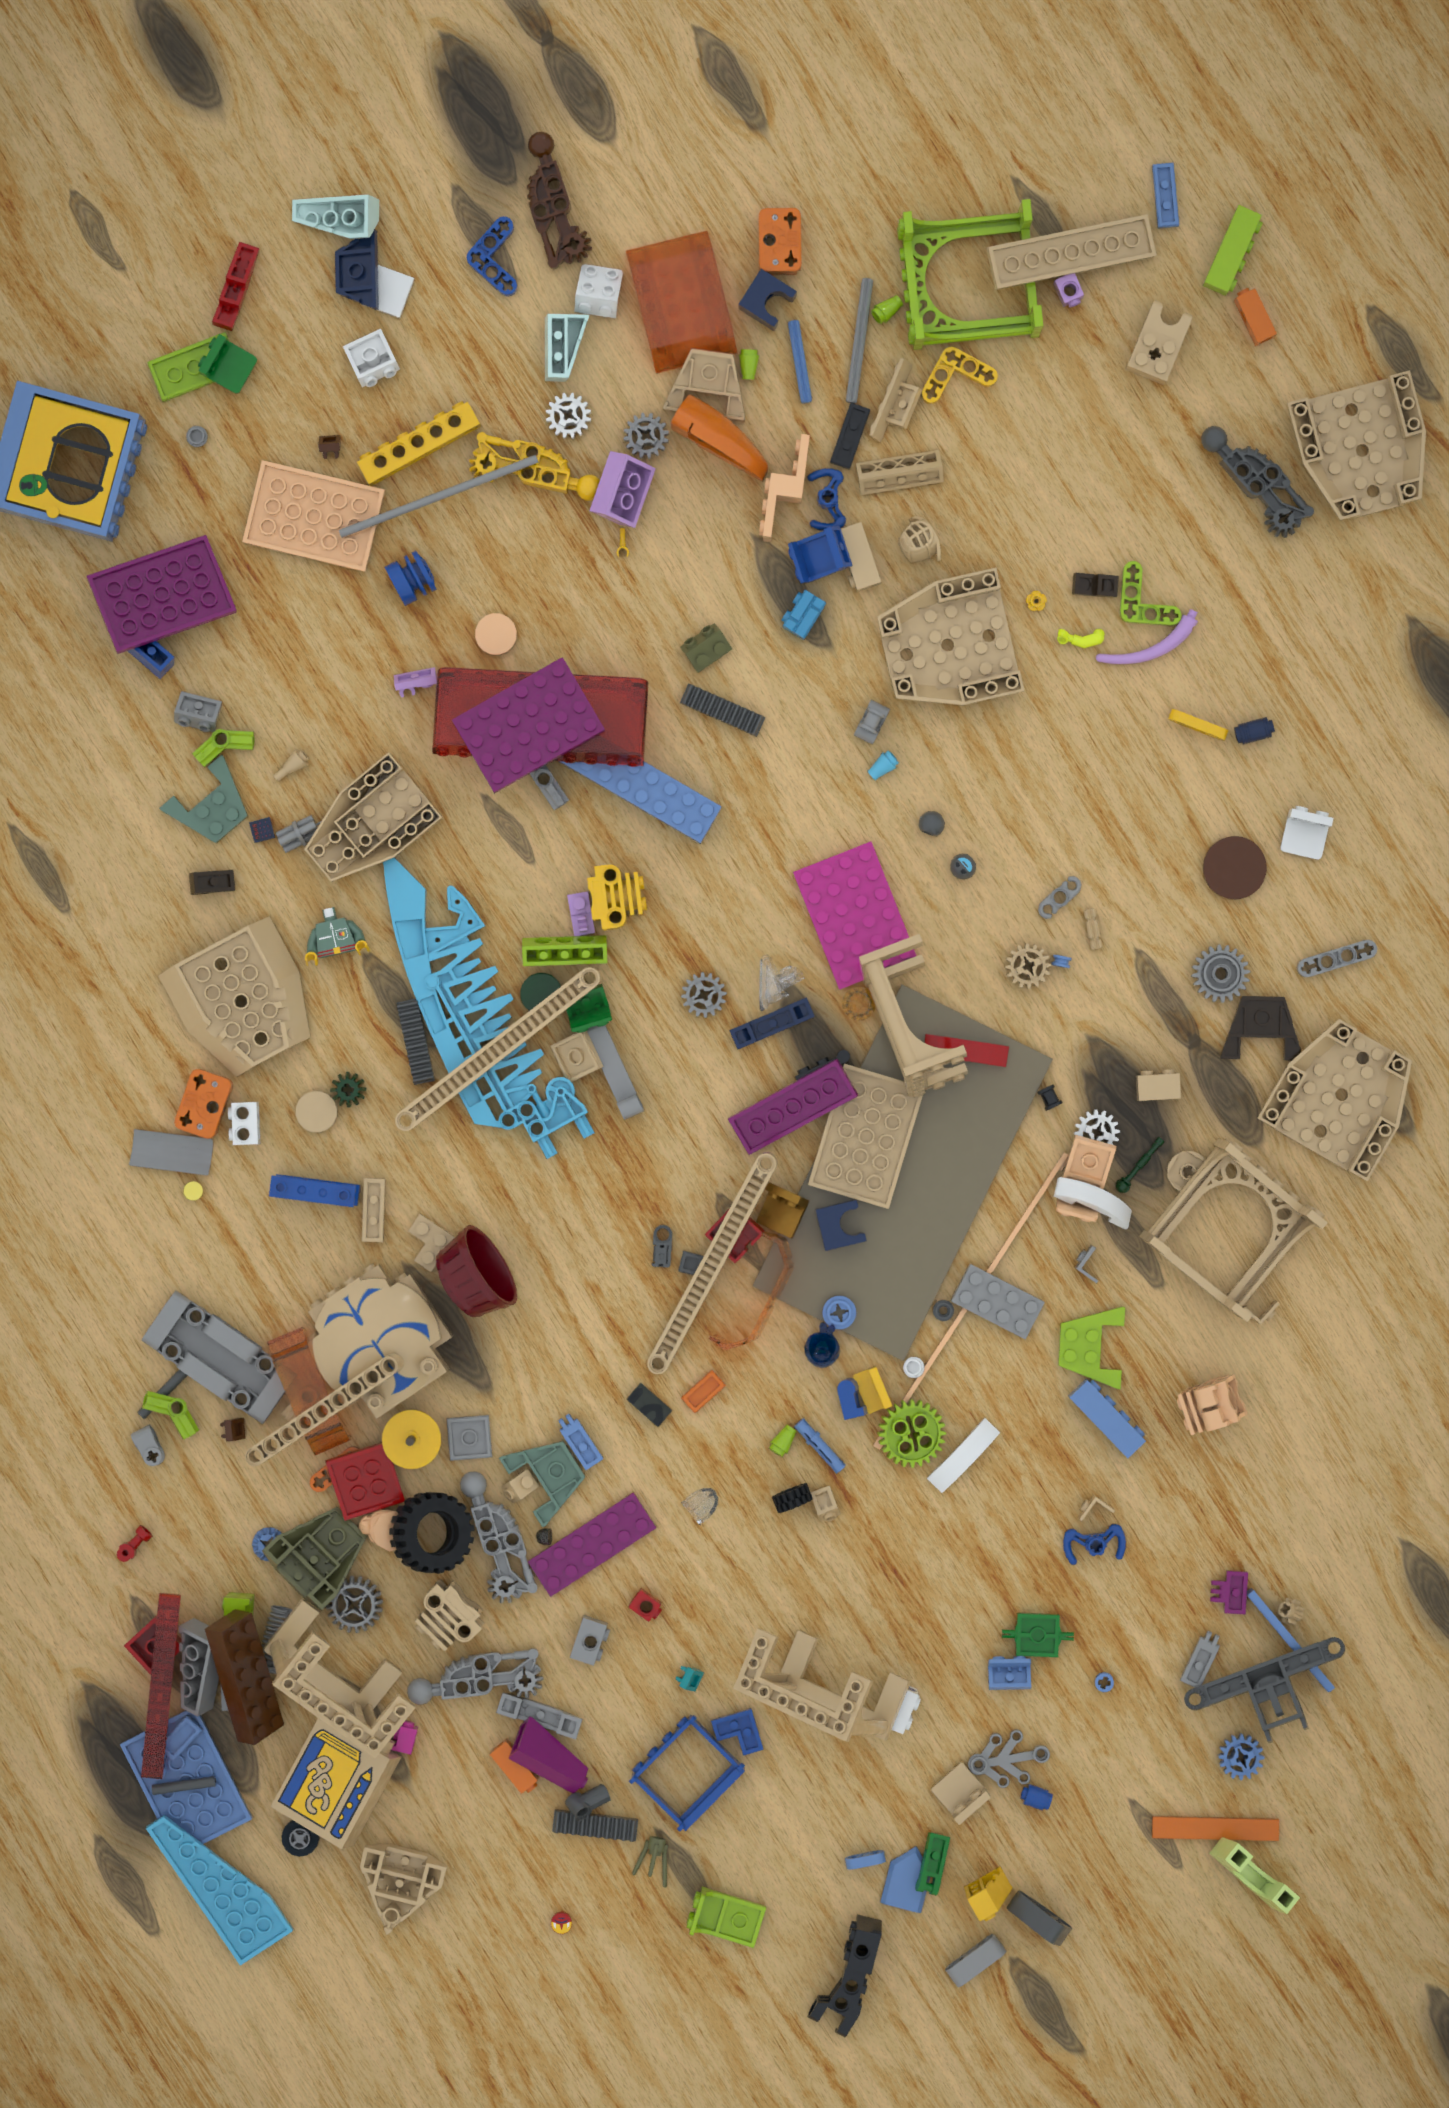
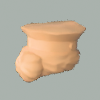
M380 1509L374 1511L370 1516H363L359 1523V1529L362 1534H368L371 1542L376 1543V1545L389 1552L396 1550V1547H391L390 1540H393V1535H389V1529L393 1528L394 1523L391 1520L393 1516L398 1515V1512Z

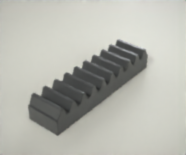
M689 683L680 701L682 705L755 737L758 736L765 717Z
M416 999L397 1002L413 1083L417 1085L435 1081L418 1002Z
M555 1809L552 1832L634 1842L637 1836L638 1819L591 1813L586 1819L578 1821L570 1811Z

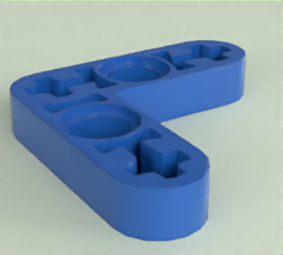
M503 216L499 217L469 250L467 262L470 267L502 295L509 297L517 291L516 280L491 258L514 230L511 219ZM507 222L509 223V230H503L500 233V236L502 237V239L500 240L498 236L494 234L492 231L495 230L496 233H498V231L501 229L499 224H505ZM486 238H495L496 245L493 248H487L484 245ZM473 254L476 256L481 254L480 259L485 264L482 271L479 269L482 267L479 262L475 261L472 263ZM489 267H495L498 270V274L496 277L490 278L486 275V270ZM502 274L505 275L502 279L506 283L512 282L511 286L513 289L511 291L509 289L504 291V285L500 281L498 284H495Z

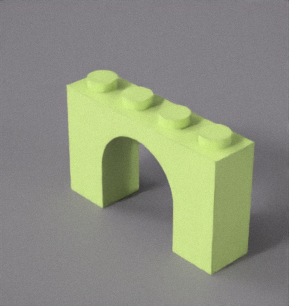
M1222 1837L1209 1853L1271 1908L1288 1914L1300 1899L1288 1886L1276 1881L1251 1861L1253 1856L1239 1843Z

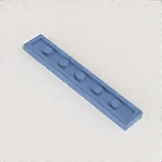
M1250 1588L1247 1591V1596L1293 1651L1301 1649L1302 1647L1257 1593ZM1318 1667L1309 1669L1327 1692H1331L1335 1688Z

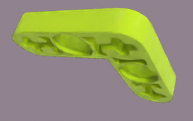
M1136 561L1128 562L1124 566L1122 574L1121 619L1124 622L1136 624L1176 625L1182 616L1180 609L1177 607L1140 604L1142 566ZM1131 565L1135 566V569L1138 570V573L1134 575V581L1138 580V584L1134 582L1126 583V579L1130 580L1131 577L1130 572H1127ZM1133 586L1136 588L1137 595L1134 598H1129L1125 594L1127 587ZM1124 600L1128 602L1137 601V604H1132V611L1135 612V615H1132L1131 619L1128 618L1127 614H1124V611L1128 610L1129 603L1124 604ZM1147 609H1154L1157 616L1154 620L1146 619L1145 611ZM1160 609H1163L1162 614H1169L1170 610L1174 611L1173 613L1177 615V618H1174L1173 622H1171L1169 617H1162V621H1159Z

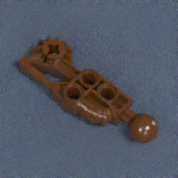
M541 131L534 133L528 141L530 153L534 157L539 158L541 165L538 166L536 173L529 177L530 183L527 185L529 190L527 199L530 200L531 214L536 229L541 234L548 265L551 269H557L563 262L572 264L574 258L577 259L578 263H581V255L587 259L588 254L585 251H592V247L586 244H589L592 240L591 238H585L587 235L586 231L581 232L579 235V227L570 226L567 214L571 210V203L557 161H553L551 156L555 146L554 140L551 135ZM553 180L560 182V186L556 190L549 188V184ZM560 200L567 203L563 210H558L555 207L556 203ZM539 207H544L547 210L546 214L542 217L536 215V210ZM553 220H555L560 235L556 256L547 235ZM572 241H575L578 244L576 250H573V248L570 247L572 245Z

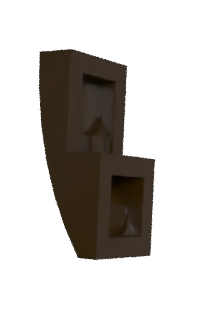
M1073 573L1072 594L1117 597L1119 576Z

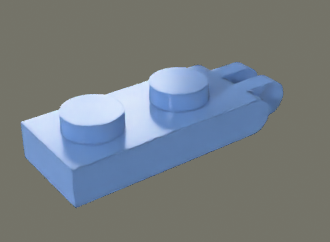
M567 1414L566 1418L569 1424L566 1425L562 1418L558 1420L563 1427L560 1429V1432L584 1469L587 1470L604 1458L577 1418L573 1420L571 1415Z

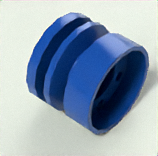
M416 550L411 552L415 562L411 563L407 555L404 556L406 563L404 568L397 561L385 566L405 606L417 600L415 590L419 589L424 596L427 595L423 587L424 585L428 584L432 592L437 590L434 576L425 559Z

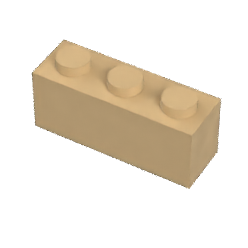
M862 522L841 528L853 565L849 567L851 576H848L851 588H856V591L859 592L880 585L881 579Z

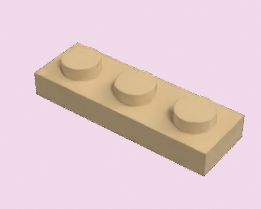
M364 1178L362 1242H384L386 1179Z

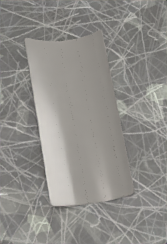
M134 1129L129 1165L208 1175L212 1158L213 1139Z

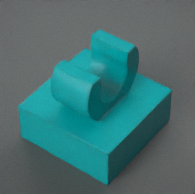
M681 1666L680 1669L685 1674L683 1678L676 1676V1680L680 1682L679 1686L685 1690L695 1692L704 1672L696 1668Z

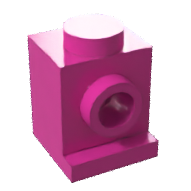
M405 1720L394 1734L393 1740H396L397 1743L394 1744L391 1750L412 1754L418 1727L414 1726V1722Z

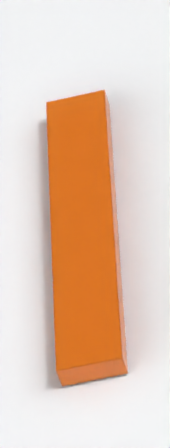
M1152 1816V1838L1220 1840L1224 1837L1229 1840L1279 1841V1819Z

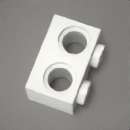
M259 1102L231 1103V1107H228V1119L232 1120V1128H229V1141H233V1145L261 1144ZM241 1107L248 1109L249 1115L246 1119H241L238 1115ZM242 1128H246L249 1131L250 1135L247 1140H242L239 1137V1131Z

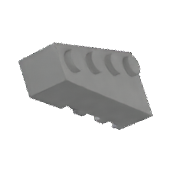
M193 1618L179 1625V1633L182 1638V1642L179 1643V1651L182 1652L180 1671L183 1674V1681L180 1682L181 1708L198 1717L213 1709L219 1677L205 1632V1628L209 1627V1625Z

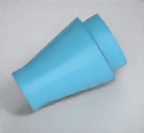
M888 750L879 756L868 770V773L874 780H877L879 777L896 769L899 761Z

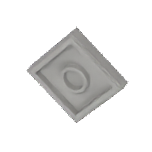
M489 1415L447 1418L450 1461L492 1457Z

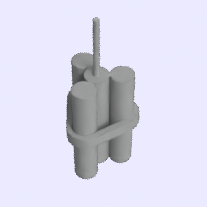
M310 815L298 822L293 821L292 825L276 832L277 839L285 853L301 845L306 846L321 821L315 823L314 818Z

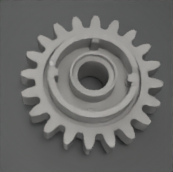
M1220 944L1217 945L1216 951L1211 946L1208 947L1209 954L1201 951L1203 959L1195 958L1199 965L1192 966L1194 970H1197V973L1191 975V977L1198 979L1193 985L1201 986L1197 992L1205 991V999L1212 995V1002H1215L1217 997H1219L1220 1002L1224 1003L1225 996H1227L1229 1001H1232L1233 993L1239 997L1240 992L1238 989L1246 990L1242 982H1249V979L1244 977L1245 974L1250 973V970H1244L1248 962H1241L1244 955L1236 956L1237 949L1229 952V945H1226L1224 950H1222ZM1218 968H1223L1226 972V976L1222 980L1218 979L1215 975Z

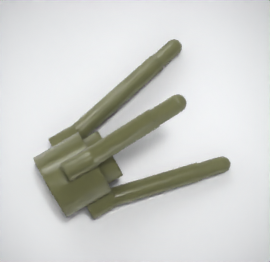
M650 1836V1839L645 1841L644 1848L632 1871V1875H636L649 1849L648 1854H651L652 1857L648 1876L651 1877L656 1857L661 1856L662 1853L663 1887L665 1888L667 1887L668 1845H666V1839Z

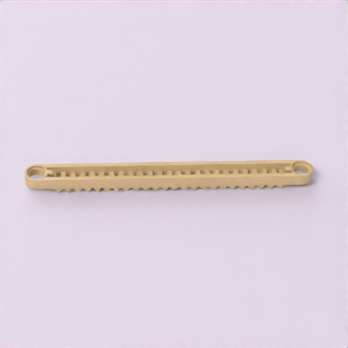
M591 967L580 971L401 1110L395 1118L396 1126L402 1131H410L593 990L600 982L599 972ZM587 972L595 974L596 980L594 983L587 984L584 981V975ZM404 1114L412 1118V1123L408 1127H404L400 1123V1118Z
M764 1152L754 1162L648 1359L647 1366L653 1374H662L667 1370L682 1344L690 1326L777 1168L778 1161L773 1153ZM764 1157L770 1158L772 1160V1167L769 1169L763 1168L761 1159ZM661 1358L664 1362V1367L661 1369L655 1368L653 1359Z

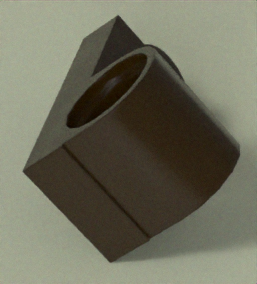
M233 870L189 873L191 895L235 891Z

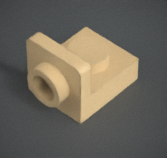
M830 1486L811 1492L813 1503L821 1522L832 1521L840 1515Z

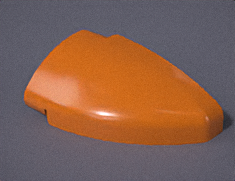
M689 394L676 411L671 421V430L763 482L768 472V464L752 441L718 410Z

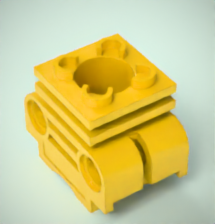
M594 866L595 877L587 878L588 889L592 895L591 914L593 921H601L603 931L622 928L627 922L626 911H630L631 917L635 916V910H638L639 916L644 915L643 911L647 910L646 898L641 897V889H645L643 876H639L638 872H633L634 878L631 879L630 873H625L626 879L622 880V874L616 866ZM608 871L616 872L617 875L614 881H607L605 879ZM615 912L622 915L619 923H612L610 920L611 915Z

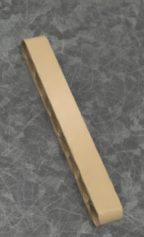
M395 1353L384 1357L248 1449L245 1454L246 1462L251 1466H258L266 1462L399 1372L404 1365L403 1358ZM388 1360H392L395 1363V1369H391L388 1366ZM372 1371L378 1374V1381L371 1377ZM355 1382L361 1385V1392L355 1390ZM338 1394L344 1397V1403L338 1401ZM321 1405L327 1408V1415L322 1413ZM304 1417H308L310 1419V1426L305 1424ZM288 1428L294 1431V1437L288 1435ZM271 1439L277 1442V1449L272 1447ZM255 1450L260 1453V1455H261V1459H260V1460H258V1459L255 1457V1455H254Z

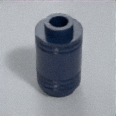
M1267 717L1238 724V727H1234L1237 742L1243 745L1272 737L1271 733L1275 732L1272 720L1268 721Z

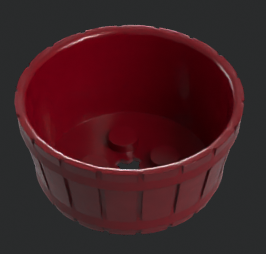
M473 1225L466 1226L437 1254L436 1267L440 1281L450 1299L468 1316L481 1317L484 1314L516 1304L518 1298L517 1288L511 1271L497 1247L479 1228Z

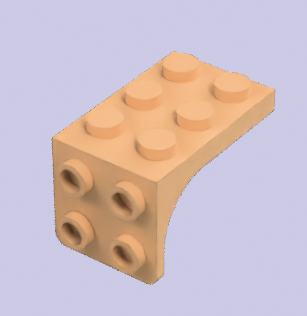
M1075 1135L1063 1178L1082 1181L1104 1189L1116 1146ZM1057 1198L1056 1211L1061 1215L1078 1217L1085 1222L1097 1221L1098 1211L1078 1202L1071 1205Z

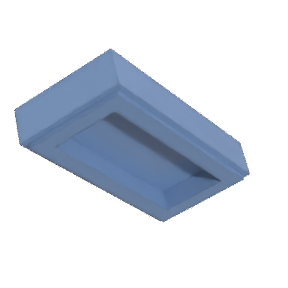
M187 1715L158 1747L174 1761L203 1729Z

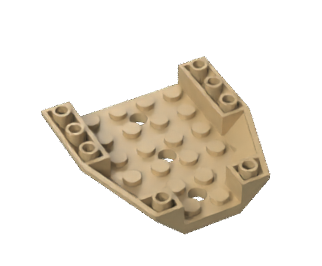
M1410 370L1390 375L1387 379L1312 399L1307 397L1287 403L1302 463L1339 520L1374 514L1422 499L1426 429ZM1346 406H1355L1357 410L1356 415H1347L1345 411ZM1357 446H1365L1367 448V455L1364 457L1359 456L1356 453ZM1369 486H1375L1378 489L1376 497H1370L1367 494Z
M997 568L935 581L877 617L889 676L896 699L967 705L1025 691L1020 670L1018 671L1006 619ZM986 630L992 631L995 635L994 640L991 642L985 641L983 639V632ZM944 640H951L954 647L951 651L942 649L941 644ZM909 649L913 654L912 659L909 661L903 660L900 656L901 651Z
M270 916L244 927L173 965L159 975L187 1031L236 1077L284 1050L310 1038L300 972ZM219 958H224L227 961V967L224 970H219L216 967V961ZM240 995H244L247 998V1004L242 1008L236 1005V998ZM260 1032L265 1033L267 1036V1041L263 1045H259L255 1039L256 1035Z
M1338 1019L1288 1063L1257 1118L1344 1170L1368 1181L1399 1128L1412 1060L1395 1050L1388 1049L1360 1033L1355 1027ZM1364 1052L1367 1054L1368 1060L1365 1064L1357 1062L1356 1057L1358 1053ZM1340 1088L1344 1089L1347 1093V1097L1343 1101H1339L1335 1096L1336 1091ZM1323 1125L1325 1127L1326 1133L1323 1137L1315 1135L1314 1130L1316 1126Z

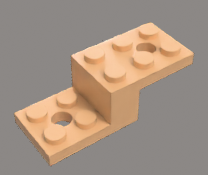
M801 434V440L796 439L795 455H799L798 461L794 460L792 475L771 473L770 478H766L764 494H768V499H763L762 515H765V520L760 521L759 535L763 536L764 542H771L776 501L799 504L802 502L810 435Z

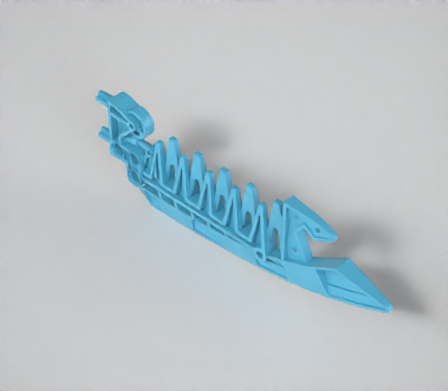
M395 858L384 861L383 865L387 898L397 945L419 1008L448 1073H450L482 1048L481 1042L493 1039L507 1029L504 1028L496 1031L512 1018L510 1013L491 1020L489 1019L514 999L510 993L481 1003L496 991L495 986L477 992L474 991L499 972L496 966L466 975L480 964L481 960L477 958L458 965L483 945L480 938L469 941L467 937L485 927V924L469 901L454 886H448V910L460 914L456 926L426 928L427 890ZM460 900V903L456 904L455 901ZM440 938V942H436L435 939ZM454 953L457 954V957L443 969L432 973L430 961ZM471 981L472 985L455 998L450 987ZM438 993L451 1015L449 1019L445 1016ZM487 1009V1013L470 1026L465 1015ZM452 1022H455L462 1035L456 1039L449 1025ZM463 1040L472 1053L465 1058L458 1045ZM524 1042L461 1091L459 1095L474 1124L499 1127L506 1130H511L524 1124L532 1141L538 1142L546 1159L558 1153L548 1136L550 1133L572 1121L575 1122L584 1139L595 1132L585 1116L588 1110L575 1097V1088L570 1080L564 1077L552 1079L546 1087L547 1100L542 1102L536 1091V1086L529 1084L542 1073L541 1069L520 1075L544 1055L542 1049L512 1058L527 1045ZM517 1064L518 1068L501 1081L496 1070ZM485 1077L492 1090L484 1096L476 1082ZM494 1095L504 1111L499 1116V1121L496 1120L486 1102L488 1098ZM532 1096L537 1105L527 1100ZM529 1104L532 1106L533 1112L530 1116L522 1114L521 1108L523 1105ZM510 1114L514 1117L512 1126H506L503 1123L505 1115ZM536 1122L543 1126V1131L539 1135L534 1134L531 1130L532 1125Z

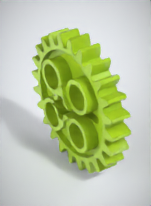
M910 1399L909 1405L904 1400L901 1401V1407L894 1404L895 1410L887 1409L889 1416H882L885 1424L881 1423L878 1425L883 1429V1431L877 1432L880 1437H883L878 1442L880 1445H885L881 1450L884 1453L889 1451L887 1457L889 1459L894 1457L893 1462L895 1464H898L901 1460L903 1467L907 1465V1462H909L911 1468H914L915 1462L922 1467V1460L930 1463L929 1456L931 1455L936 1458L937 1456L934 1451H942L938 1445L939 1443H945V1440L941 1438V1436L946 1435V1432L941 1430L945 1423L938 1422L942 1416L940 1414L935 1415L937 1410L935 1408L930 1409L929 1403L923 1406L921 1400H918L916 1405L913 1399ZM906 1416L910 1417L911 1428L915 1431L913 1437L917 1444V1451L914 1450L913 1439L909 1436L911 1431ZM918 1416H923V1423L915 1425V1419ZM903 1422L902 1430L895 1431L896 1423ZM923 1436H929L928 1443L920 1445V1439ZM903 1442H909L908 1449L901 1451L900 1445Z

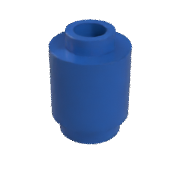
M1029 1784L1028 1787H1023L1020 1799L1023 1800L1024 1805L1039 1810H1048L1053 1794L1048 1793L1049 1791Z

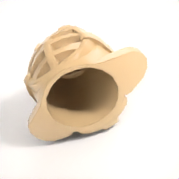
M919 516L911 517L909 519L910 525L904 530L898 540V545L904 556L910 563L930 559L933 555L937 554V562L941 561L939 539L930 523Z

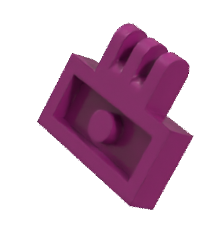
M1226 1570V1581L1211 1580V1585H1219V1589L1211 1588L1210 1593L1219 1594V1597H1210V1602L1224 1603V1613L1246 1615L1248 1572Z

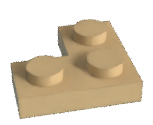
M419 1214L408 1231L425 1242V1245L414 1261L430 1272L436 1266V1256L439 1251L455 1238L422 1214Z

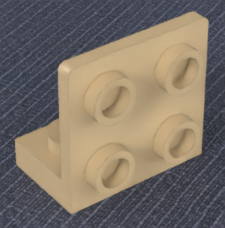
M960 1762L931 1788L934 1795L953 1815V1819L958 1825L991 1798L990 1793L963 1762Z

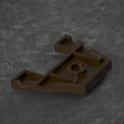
M1241 996L1220 1059H1240L1241 1037L1284 1038L1283 1060H1293L1300 1054L1299 1041L1292 1024L1285 997Z

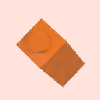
M1249 288L1238 292V297L1235 298L1234 303L1254 345L1258 346L1274 338L1277 333L1256 289L1249 290Z
M506 1738L490 1752V1756L521 1794L525 1791L529 1793L537 1786L536 1782L539 1777L536 1773L509 1759L513 1745Z

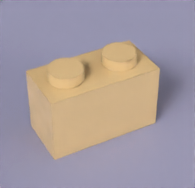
M1174 1069L1162 1070V1074L1153 1075V1070L1141 1071V1075L1136 1076L1137 1101L1181 1099L1180 1073H1174Z

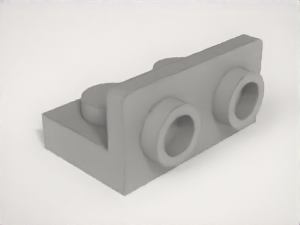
M181 691L174 711V722L183 727H193L203 732L216 731V722L222 707V701Z

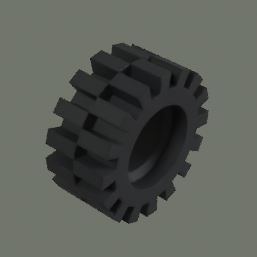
M807 1483L777 1493L772 1496L777 1512L783 1513L813 1500Z

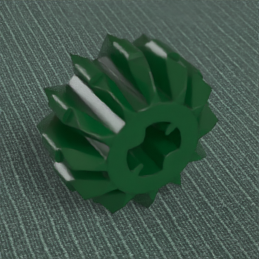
M346 1072V1079H344L343 1075L339 1074L338 1078L341 1082L332 1081L337 1088H331L330 1092L338 1093L333 1096V1100L341 1098L339 1101L340 1106L346 1100V1105L350 1108L352 1105L351 1100H353L355 1105H359L356 1097L360 1099L365 1098L364 1095L360 1094V1091H366L367 1088L359 1087V1085L364 1083V1079L356 1082L358 1078L357 1073L353 1075L352 1079H350V1072ZM346 1084L354 1088V1091L350 1092V1096H348L347 1092L343 1091V1088L347 1087Z

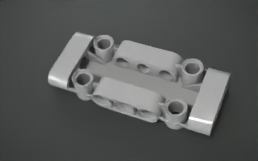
M178 1291L172 1294L141 1340L162 1354L166 1360L175 1363L176 1367L221 1399L228 1400L236 1408L241 1409L261 1424L266 1421L297 1376L295 1372L276 1360L273 1355L263 1351L262 1347L218 1316L211 1315L203 1307L198 1306ZM194 1310L199 1311L202 1315V1319L199 1322L192 1319V1312ZM170 1345L177 1347L178 1353L176 1356L169 1355L168 1347ZM264 1358L269 1359L271 1362V1368L268 1370L261 1367V1360ZM239 1393L247 1396L246 1404H240L237 1401Z

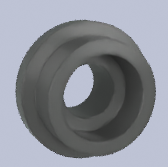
M947 1300L936 1302L933 1307L935 1318L940 1321L949 1320L954 1314L953 1305ZM944 1306L947 1308V1313L940 1314L939 1309Z

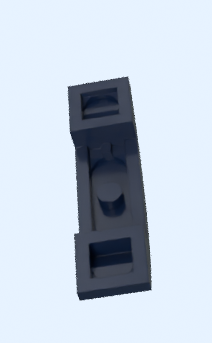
M806 997L729 1031L738 1050L815 1017Z

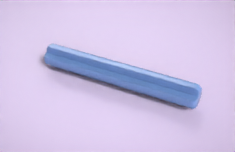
M792 320L788 322L800 401L805 404L812 401L800 324L798 320Z

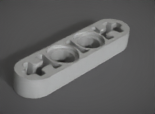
M1363 940L1300 960L1297 964V972L1302 977H1311L1367 960L1375 956L1377 946L1371 940ZM1365 943H1367V946H1372V950L1369 951L1370 955H1367L1366 952L1358 954L1360 959H1357V952L1354 946H1357V950L1363 949ZM1345 949L1350 950L1353 954L1349 962L1341 958V953ZM1324 956L1332 958L1333 963L1329 968H1325L1321 964V959ZM1317 958V966L1320 971H1317V967L1311 968L1309 974L1301 970L1304 962L1307 965L1315 963L1313 959Z

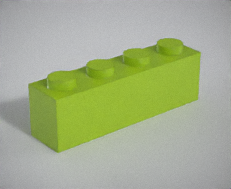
M1238 205L1204 281V287L1224 296L1227 295L1228 291L1233 292L1238 281L1234 277L1237 271L1241 273L1246 262L1243 260L1245 252L1250 253L1254 241L1251 240L1254 233H1259L1263 224L1260 221L1261 214Z

